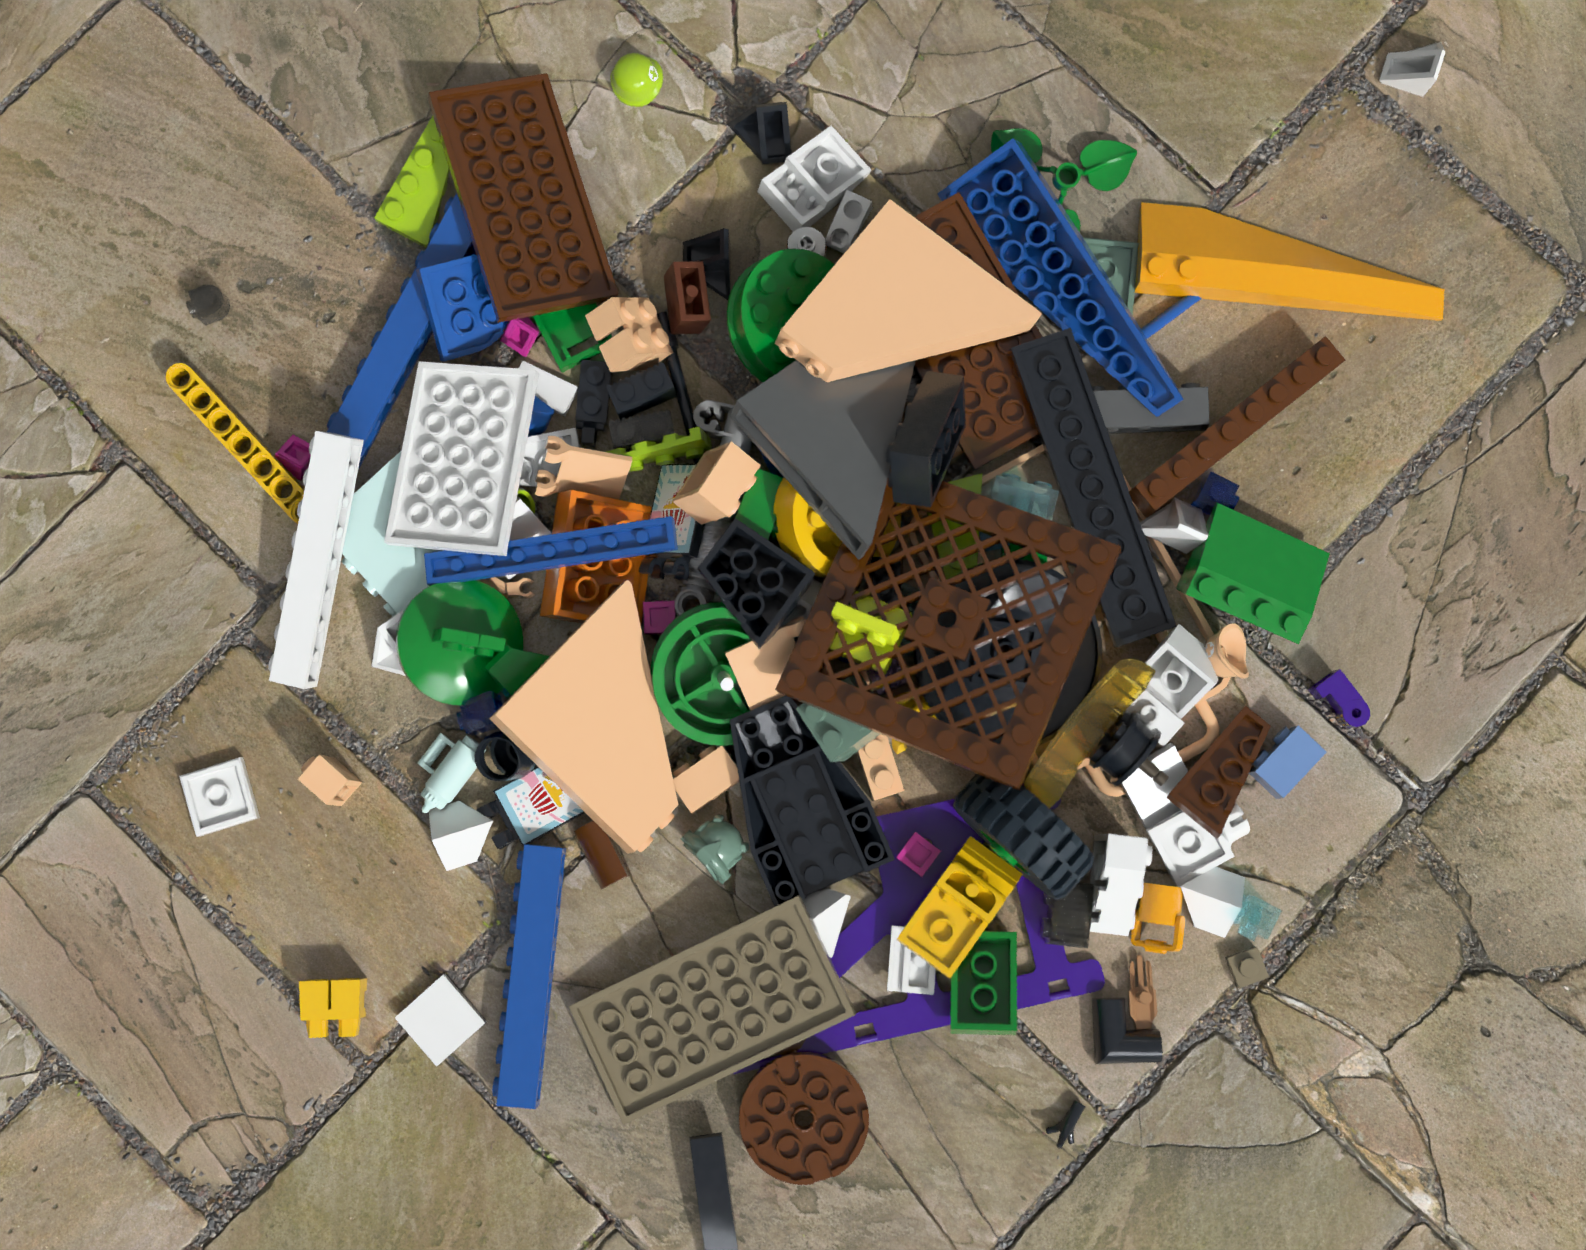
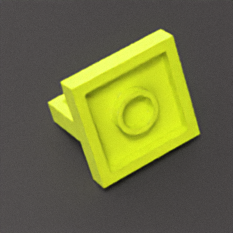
M868 596L856 601L858 610L852 608L851 604L849 607L836 602L831 614L834 620L838 622L837 627L842 630L847 645L863 639V633L868 634L866 639L872 643L877 656L894 650L893 645L895 642H897L899 647L906 632L904 629L898 631L896 624L907 620L903 609L896 608L886 612L885 615L888 620L886 622L882 620L880 615L873 617L866 614L877 609L873 597ZM880 601V603H881L882 606L888 604V603H885V602H883V601ZM838 633L831 645V651L843 647ZM867 644L850 650L854 661L859 664L872 659ZM843 653L842 657L847 658L846 653ZM889 658L880 662L884 674H886L893 659ZM872 665L871 669L878 671L876 665Z

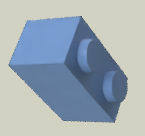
M1299 725L1290 729L1285 726L1273 738L1276 744L1268 752L1265 749L1262 750L1253 763L1254 767L1249 771V774L1276 799L1284 798L1327 752Z

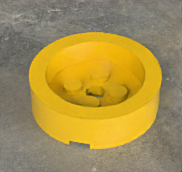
M784 477L777 490L773 514H776L778 533H776L779 545L784 552L815 572L814 576L826 578L842 541ZM902 514L895 516L899 528L901 526ZM891 519L883 535L895 530ZM897 539L882 545L886 557L890 555ZM878 547L873 557H881Z

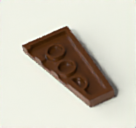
M1245 706L1168 794L1167 799L1218 840L1271 725Z

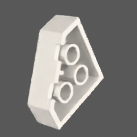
M1114 834L1094 835V862L1090 874L1085 930L1128 936L1130 929H1134L1135 908L1138 898H1142L1145 867L1151 864L1152 846H1148V838Z

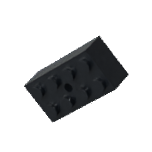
M927 371L922 382L917 383L914 400L912 403L909 402L907 404L905 419L903 423L899 422L896 429V439L894 443H889L887 448L886 461L891 463L888 487L892 488L893 502L931 508L966 427L964 376Z

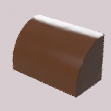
M594 821L574 831L576 839L601 890L630 876L614 840Z

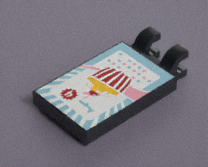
M697 464L661 465L650 519L669 516L675 519L678 550L647 554L646 556L648 557L641 561L639 573L651 574L653 579L664 580L666 574L675 575L674 578L677 580H688L690 558H698L705 524L701 525L672 501Z
M538 766L532 769L525 777L512 780L494 790L493 792L497 800L476 809L477 812L489 819L499 814L501 815L507 830L491 837L496 848L500 850L518 839L523 847L524 844L529 845L585 814Z

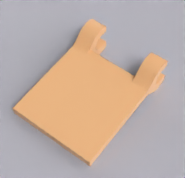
M548 436L545 446L547 449L545 461L548 463H561L557 476L547 470H538L535 480L537 482L535 495L547 497L554 493L576 490L619 500L632 464V457L568 445L559 437Z
M803 616L795 618L780 627L760 650L751 640L725 652L750 711L785 696L778 693L775 688L796 644L794 637L800 635L806 622V618L804 619ZM824 665L821 673L829 676L826 665Z

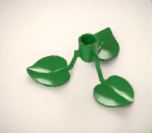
M1014 128L995 130L992 133L991 154L1014 138L1022 143L1034 163H1037L1042 157L1043 147L1041 140L1030 130ZM1099 140L1088 144L1080 153L1079 159L1084 170L1079 169L1077 165L1071 162L1063 163L1058 168L1055 166H1036L1040 172L1053 174L1052 183L1060 191L1058 200L1062 205L1067 191H1070L1078 184L1081 176L1088 175L1089 184L1100 191H1112L1118 188L1127 178L1137 155V150L1122 142ZM1065 209L1080 232V220L1077 213L1073 210Z

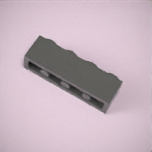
M1199 383L1182 384L1178 390L1184 400L1158 417L1150 412L1123 385L1119 386L1118 390H1105L1103 386H1092L1108 434L1206 431L1208 429V387H1200Z

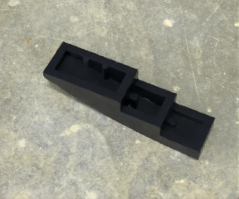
M722 1132L691 1136L690 1147L705 1250H739Z

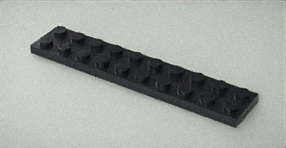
M1071 328L1012 347L1009 351L1072 528L1121 546V552L1099 601L1114 648L1176 627Z

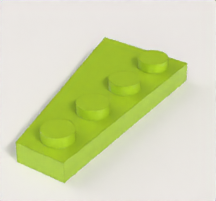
M433 116L374 217L379 224L427 248L431 241L429 239L431 230L439 218V208L442 197L445 196L448 185L447 179L450 172Z
M699 426L689 429L690 436L673 433L663 436L662 443L660 444L643 441L633 445L630 452H626L625 448H617L606 452L632 457V464L629 472L644 469V464L656 462V465L671 464L675 462L674 458L686 456L687 459L700 458L706 451L712 449L710 437Z

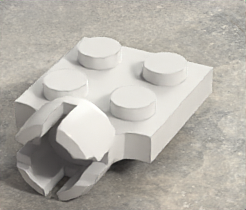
M1235 803L1218 840L1182 810L1147 828L1146 832L1175 885L1180 887L1195 877L1235 857L1231 851V845L1233 841L1248 834L1250 826L1248 820L1242 818L1244 812Z

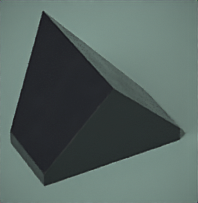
M787 102L755 105L727 124L762 162V165L783 163L786 157L792 154Z
M723 228L684 241L683 262H703L706 286L728 300L731 293L729 229Z

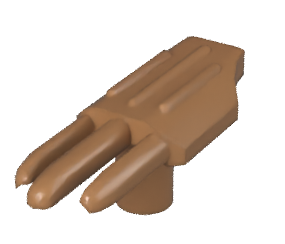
M1138 955L1136 958L1138 986H1135L1134 962H1130L1129 1015L1133 1019L1135 1029H1151L1152 1022L1157 1015L1156 990L1153 988L1152 968L1149 961H1146L1147 986H1144L1142 956Z

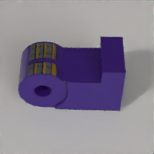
M1341 669L1331 671L1308 689L1315 700L1325 697L1336 711V719L1342 726L1347 728L1360 727L1368 722L1370 709L1367 703Z

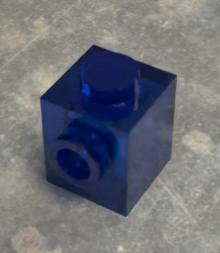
M1211 471L1203 479L1191 505L1201 509L1202 512L1208 515L1211 514L1216 502L1234 510L1240 498L1235 495L1240 485Z

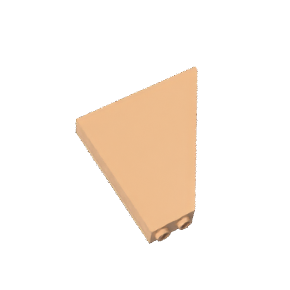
M889 199L783 326L775 344L779 346L783 354L790 358H795L804 365L811 375L817 378L820 377L825 382H830L1026 333L1032 329L1042 313Z
M626 580L613 591L489 719L628 854L637 850L641 853L653 841L650 835L658 827L663 829L674 818L675 815L672 811L678 806L653 690V682L633 587Z

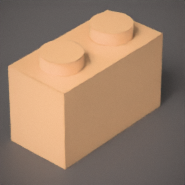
M715 745L708 747L699 754L701 758L699 762L693 766L686 763L672 773L675 777L673 779L675 791L692 814L740 782L737 766L723 746L716 748Z
M318 755L317 758L312 756L301 768L302 775L298 778L302 784L326 805L342 806L362 783L336 758Z

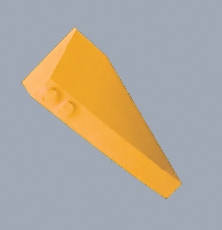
M1144 202L1140 204L1135 293L1175 297L1198 296L1208 300L1437 321L1443 319L1444 289L1204 208Z

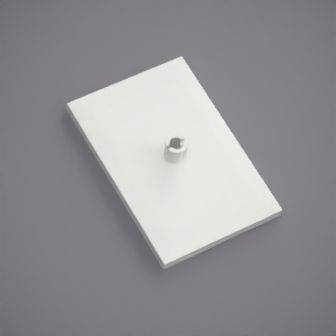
M419 361L384 540L386 544L487 555H507L539 373L536 370Z

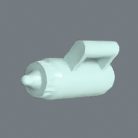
M440 732L418 761V764L431 774V777L425 783L424 790L421 792V796L425 799L424 806L422 807L423 813H428L430 809L435 807L441 810L447 803L452 802L477 769L475 752L479 743L468 735L462 741L459 739L455 744ZM448 744L452 749L437 769L434 770L431 765Z

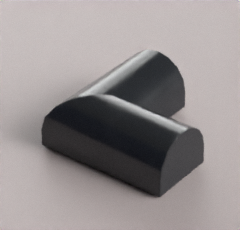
M1124 997L1092 998L1095 1064L1162 1062V1039L1159 1029L1127 1030Z

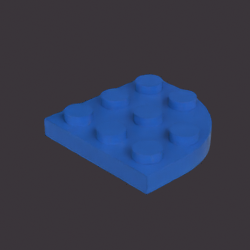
M476 254L416 269L440 361H448L479 352L493 344L504 333L503 330L508 321L497 323Z

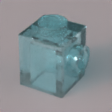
M1244 894L1242 909L1233 925L1239 927L1236 933L1252 941H1255L1256 937L1268 940L1282 910L1253 895Z

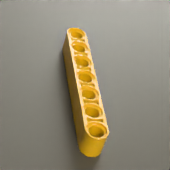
M176 363L170 366L165 376L169 387L283 511L298 524L297 509L299 502L303 499L305 488L197 372L183 363ZM189 374L188 383L184 386H179L181 377ZM210 396L208 406L200 409L199 403L201 399ZM230 418L231 423L228 429L220 431V423L224 419ZM251 440L249 451L240 453L241 444ZM271 462L272 469L270 473L261 476V467L265 463ZM291 484L293 487L291 495L287 498H282L281 490L284 486Z

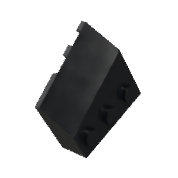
M736 518L698 566V571L759 650L781 627L811 586L815 572Z

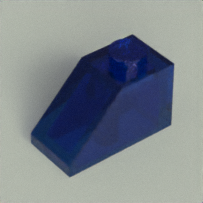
M488 691L462 701V704L459 705L461 711L456 712L460 729H465L466 734L471 736L499 729L489 718L503 705L501 696Z

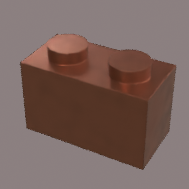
M673 262L663 276L671 334H701L711 321L703 262Z

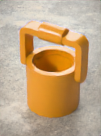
M1144 883L1139 909L1135 910L1134 929L1131 931V943L1134 946L1144 947L1146 952L1165 954L1167 951L1178 952L1182 949L1185 917L1181 916L1183 900L1181 887ZM1142 922L1175 926L1173 945L1160 940H1140Z

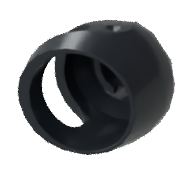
M502 731L486 736L479 743L475 752V763L479 772L484 777L493 781L521 779L529 774L536 765ZM491 740L490 752L493 763L504 775L491 771L485 762V749Z

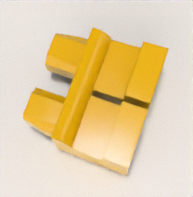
M367 978L306 979L299 981L300 1021H306L308 1038L328 1037V1020H339V1037L358 1036L360 1018L366 1017L364 995L365 991H367Z

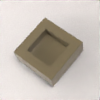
M1256 946L1225 957L1236 987L1239 989L1269 978Z

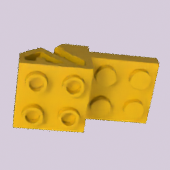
M970 836L896 940L950 979L1002 907L1023 874Z

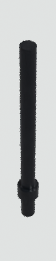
M667 312L657 313L658 320L663 330L667 333L669 344L673 350V353L666 357L676 390V397L686 434L690 436L689 429L695 428L697 425L693 418L694 412L677 353L679 345L676 335L671 334ZM701 457L693 459L694 464H697Z

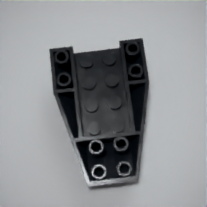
M788 696L781 697L730 719L750 849L774 907L798 895L801 896L802 900L806 899V895L859 872H868L895 860L870 800L840 761H829L796 710L797 704Z

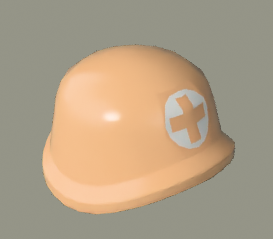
M1237 624L1225 625L1218 633L1208 638L1205 651L1207 657L1211 661L1218 677H1240L1244 679L1249 676L1246 665V639L1242 629Z

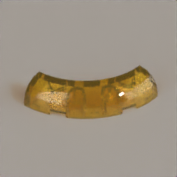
M1130 658L1120 660L1098 682L1067 719L1034 765L1024 782V787L1050 809L1061 798L1077 773V767L1085 760L1089 752L1093 751L1118 715H1122L1146 690L1156 670L1140 660Z

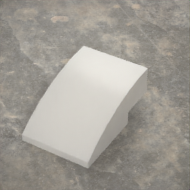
M830 126L786 157L785 163L761 180L757 192L794 232L798 228L810 227L843 199L846 190L852 191L871 173V169L840 134Z

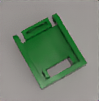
M596 303L533 316L562 373L581 364L582 360H589L601 354L599 346L613 337L612 334H609L601 341H597L598 344L572 357L570 356L569 349L594 337L585 315L597 308Z

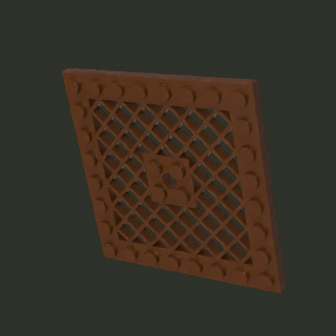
M887 479L870 547L864 556L858 560L843 542L841 543L775 690L795 700L1019 790L1121 552V546L944 481L940 485L931 508L904 503L896 506L897 502H893L892 488L888 487ZM916 508L933 515L920 519ZM912 510L916 522L899 528L895 516ZM891 519L895 530L883 535ZM946 519L963 526L950 531ZM941 521L946 533L929 539L924 527ZM920 529L924 542L907 548L903 536ZM976 530L993 537L980 542ZM971 532L976 544L958 550L954 538ZM899 538L903 551L886 557L882 545ZM950 541L954 553L937 559L932 547ZM1006 542L1023 548L1011 553ZM1001 543L1006 555L989 562L984 549ZM878 547L882 559L870 564ZM928 549L933 562L916 568L911 556ZM979 552L984 564L967 571L962 558ZM1037 553L1053 560L1041 564ZM1031 554L1036 567L1019 573L1014 561ZM907 558L912 570L895 577L890 565ZM958 561L963 573L946 580L941 567ZM1009 563L1015 576L998 582L993 569ZM1061 565L1067 578L1050 585L1045 572ZM1068 565L1076 567L1073 575L1071 574ZM886 567L890 580L873 586L869 574ZM937 569L941 581L930 577L924 588L920 576ZM988 572L993 585L976 591L971 578ZM1040 574L1045 587L1028 594L1023 581ZM865 576L869 588L856 593ZM915 578L920 591L903 598L898 585ZM967 581L971 593L954 585ZM1018 583L1023 596L1007 603L1001 590ZM894 587L899 600L882 606L877 594ZM1067 587L1059 605L1054 592ZM997 592L1002 605L989 610L991 601L983 597ZM1049 595L1054 608L1037 614L1032 601ZM873 596L877 609L866 614L873 617L880 615L883 621L888 622L885 613L902 607L907 620L896 624L898 631L906 630L904 637L906 640L911 641V643L898 647L897 642H895L893 645L894 650L880 656L876 655L872 643L866 639L868 634L863 633V639L847 645L843 632L837 627L838 622L834 620L831 612L836 602L849 607L851 604L852 608L858 610L856 601ZM919 600L911 617L907 605ZM1027 604L1033 617L1015 623L1010 610ZM943 613H954L957 616V620L953 626L946 628L939 624V618ZM1006 613L1011 626L993 632L988 619ZM1054 617L1046 635L1041 622ZM984 622L989 635L976 640ZM1036 624L1042 638L1024 644L1019 631ZM838 633L843 647L831 651V645ZM1014 633L1020 647L1002 653L997 640ZM993 642L998 656L981 662L975 649ZM867 644L872 659L856 665L850 650ZM924 647L942 654L928 659ZM1041 647L1033 665L1028 652ZM919 648L924 662L907 668L902 655ZM971 652L976 665L959 671L954 658L966 663ZM846 653L851 668L834 674L830 661ZM1023 654L1029 668L1011 674L1006 661ZM898 657L902 671L886 677L880 662ZM949 660L954 674L937 680L932 667ZM1002 663L1007 677L989 683L984 670ZM875 664L881 679L864 686L859 673L872 668V665ZM824 665H826L829 676L821 673ZM928 669L933 682L916 689L911 675ZM980 672L985 686L968 692L963 678ZM854 675L859 688L841 680ZM1029 676L1020 695L1015 682ZM906 678L911 692L894 698L889 684ZM958 681L963 695L946 701L941 687ZM1011 684L1016 698L998 704L993 691ZM884 687L889 700L870 692ZM936 690L941 704L924 710L919 696ZM989 693L994 707L976 713L971 700ZM915 699L920 712L900 704ZM967 702L972 716L954 722L949 709ZM1016 706L1007 725L1002 712ZM945 711L950 724L930 716ZM998 714L1003 728L985 735L980 721ZM976 723L981 737L961 728ZM1003 737L1000 744L993 742V740Z

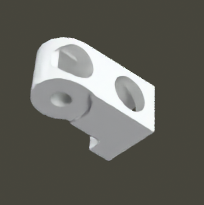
M846 190L828 231L826 246L845 253L854 243L857 234L860 233L865 220L868 218L872 210V201Z

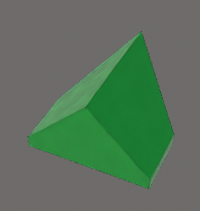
M507 645L504 648V652H499L485 666V669L508 700L550 656L514 649Z

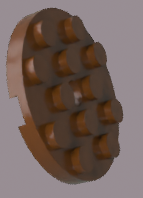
M796 1052L775 1058L764 1065L753 1076L744 1091L740 1103L739 1127L746 1150L760 1169L773 1178L786 1183L811 1185L815 1184L814 1182L822 1181L832 1176L833 1178L845 1171L858 1157L868 1134L869 1112L866 1098L859 1082L845 1066L822 1054ZM801 1110H809L813 1115L812 1122L807 1126H800L794 1120L795 1114Z

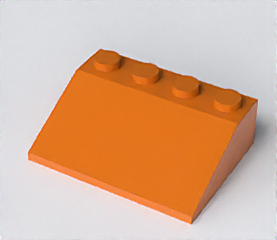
M576 490L560 492L557 495L552 534L649 520L652 507ZM640 555L547 569L540 616L583 623L619 585L628 580L633 587L641 625L643 602H645L649 574L639 573L641 561L648 556Z

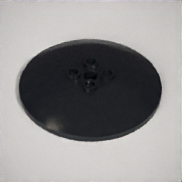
M1023 559L1014 561L1019 573L1036 567L1033 561ZM984 562L968 568L967 571L983 565ZM1009 563L993 569L998 582L1015 576ZM1054 569L1045 572L1050 585L1066 579L1065 576ZM988 572L971 578L976 591L993 585ZM1040 574L1023 581L1028 594L1045 587ZM967 581L954 585L971 593ZM1018 583L1001 590L1007 603L1023 596ZM1067 587L1054 592L1059 605ZM997 592L983 597L991 601L989 610L1002 605ZM1049 595L1032 601L1037 614L1054 608ZM1027 604L1010 610L1015 623L1033 617ZM951 612L943 613L939 618V624L942 627H951L956 623L957 616ZM1006 613L988 619L993 632L1011 626ZM1095 614L1039 745L1056 738L1066 731L1083 713L1096 690L1102 667L1103 653L1100 629ZM1054 617L1041 622L1046 635ZM984 622L976 640L989 635ZM1036 624L1019 631L1024 644L1042 638ZM1014 633L997 640L1000 647L1008 645L1011 650L1020 647ZM993 642L975 649L981 662L997 656ZM924 647L928 659L942 654ZM1041 647L1028 652L1033 665ZM919 648L914 652L915 665L924 662ZM971 652L966 663L954 658L959 671L976 665ZM1023 654L1007 661L1011 674L1029 668ZM949 660L932 667L937 680L954 674ZM1002 663L984 670L989 683L1007 677ZM928 669L916 673L919 688L933 682ZM980 672L963 678L968 692L985 686ZM1029 676L1015 682L1020 695ZM958 681L941 687L946 701L963 695ZM1011 684L993 691L998 704L1016 698ZM936 690L922 695L929 708L941 704ZM989 693L971 700L976 713L994 707ZM967 702L949 709L954 722L972 716ZM1016 706L1002 712L1007 725ZM945 711L934 715L938 720L950 724ZM998 714L980 721L985 735L1003 728ZM976 723L961 728L981 737ZM1003 737L995 739L993 742L1000 744Z

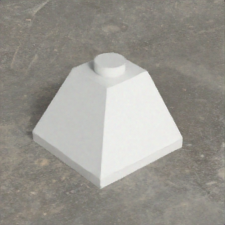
M1180 624L1167 635L1130 679L1132 682L1136 681L1180 719L1218 682L1212 663L1207 657L1204 644Z

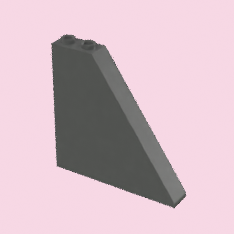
M796 360L738 399L730 417L859 560L864 556L873 541L891 463L886 461L887 448L889 443H894L896 439V429L902 420L916 360L830 382H825L820 377H814L806 370L804 365Z

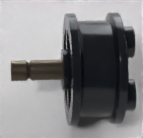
M1127 709L1124 710L1115 720L1114 724L1116 726L1109 733L1104 731L1093 743V746L1096 748L1089 756V765L1093 768L1100 767L1111 776L1110 783L1114 786L1123 783L1138 768L1147 776L1153 778V781L1159 786H1162L1169 776L1147 759L1161 737V731L1157 728L1149 729L1139 720L1140 714L1137 711L1129 712Z

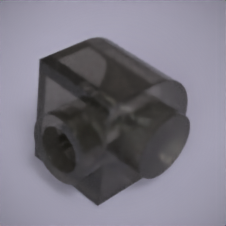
M203 285L188 291L191 300L186 301L189 313L193 319L198 317L205 326L222 320L229 313L230 301L216 286Z

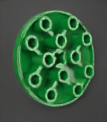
M477 580L435 583L426 587L406 606L399 620L396 632L397 656L407 679L425 696L448 705L476 704L498 694L501 690L491 678L485 666L499 652H504V648L507 645L514 649L523 650L522 627L513 606L495 588Z

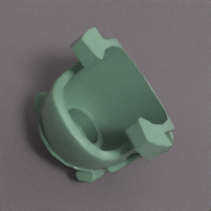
M716 814L713 817V821L707 820L694 833L689 830L680 838L684 842L683 846L703 864L715 881L718 880L721 884L732 876L729 870L742 859L743 856L741 854L749 851V843L743 841L739 830L734 825L724 821L722 814Z

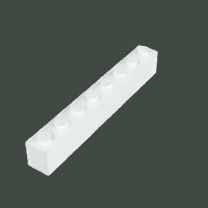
M315 431V436L310 441V463L303 477L305 490L303 499L299 502L297 509L299 522L291 541L293 554L291 562H289L286 568V578L288 581L286 591L280 600L282 613L280 623L276 626L274 632L276 645L274 654L271 656L268 664L270 671L269 681L301 689L317 687L363 447L364 440L330 432Z

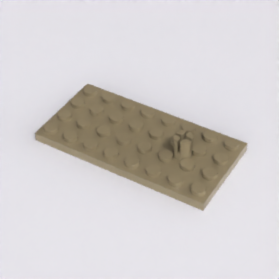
M800 895L569 1006L623 1125L856 1015L855 1009Z

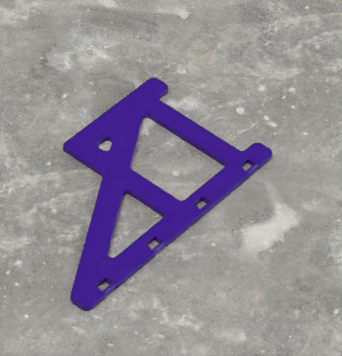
M1044 778L1022 783L1023 787L1034 794L1049 809H1055L1060 805L1061 796L1058 784L1054 779ZM955 799L877 816L895 860L878 867L883 886L881 896L839 934L833 957L830 958L839 978L885 935H891L892 925L905 927L920 907L921 902L928 896L970 836L981 844L985 843L953 808ZM914 832L923 838L929 839L932 845L941 851L923 877L896 858ZM1022 875L1016 884L1035 968L1030 973L1017 975V1009L1101 990L1105 984L1101 964L1094 959L1070 963L1067 960L1052 897L1048 896ZM935 973L934 995L907 993V998L903 1002L856 1012L855 1016L808 1037L797 1052L825 1054L950 1025L951 991L943 992L939 989ZM1066 978L1069 989L1049 993L1048 982ZM873 1023L876 1033L855 1038V1026ZM783 1055L762 1059L732 1074L762 1068L768 1062Z

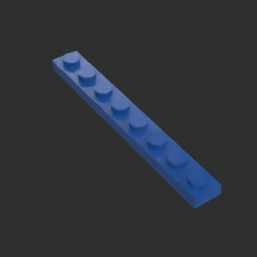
M669 516L511 540L508 544L506 556L445 550L425 553L424 558L427 585L430 586L435 583L466 582L678 550L675 519Z

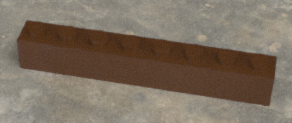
M1326 336L1132 488L1129 493L1133 503L1148 518L1345 361V358Z

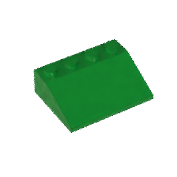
M1216 502L1206 523L1208 538L1205 542L1194 548L1176 589L1190 597L1299 644L1313 616L1330 553Z

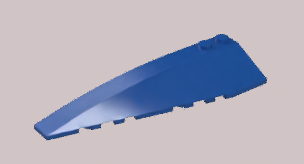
M1012 138L937 194L941 201H944L960 192L1012 284L1025 294L1060 329L1071 328L1075 341L1082 349L1103 366L1111 376L1116 378L1150 412L1158 417L1184 400L1121 296L1022 143Z

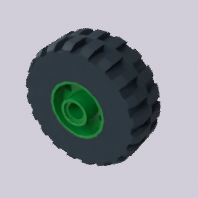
M976 773L955 796L953 808L964 821L1005 862L1020 871L1025 878L1053 899L1057 900L1066 897L1092 868L1094 855L1086 844L1051 809L1022 785L1017 790Z

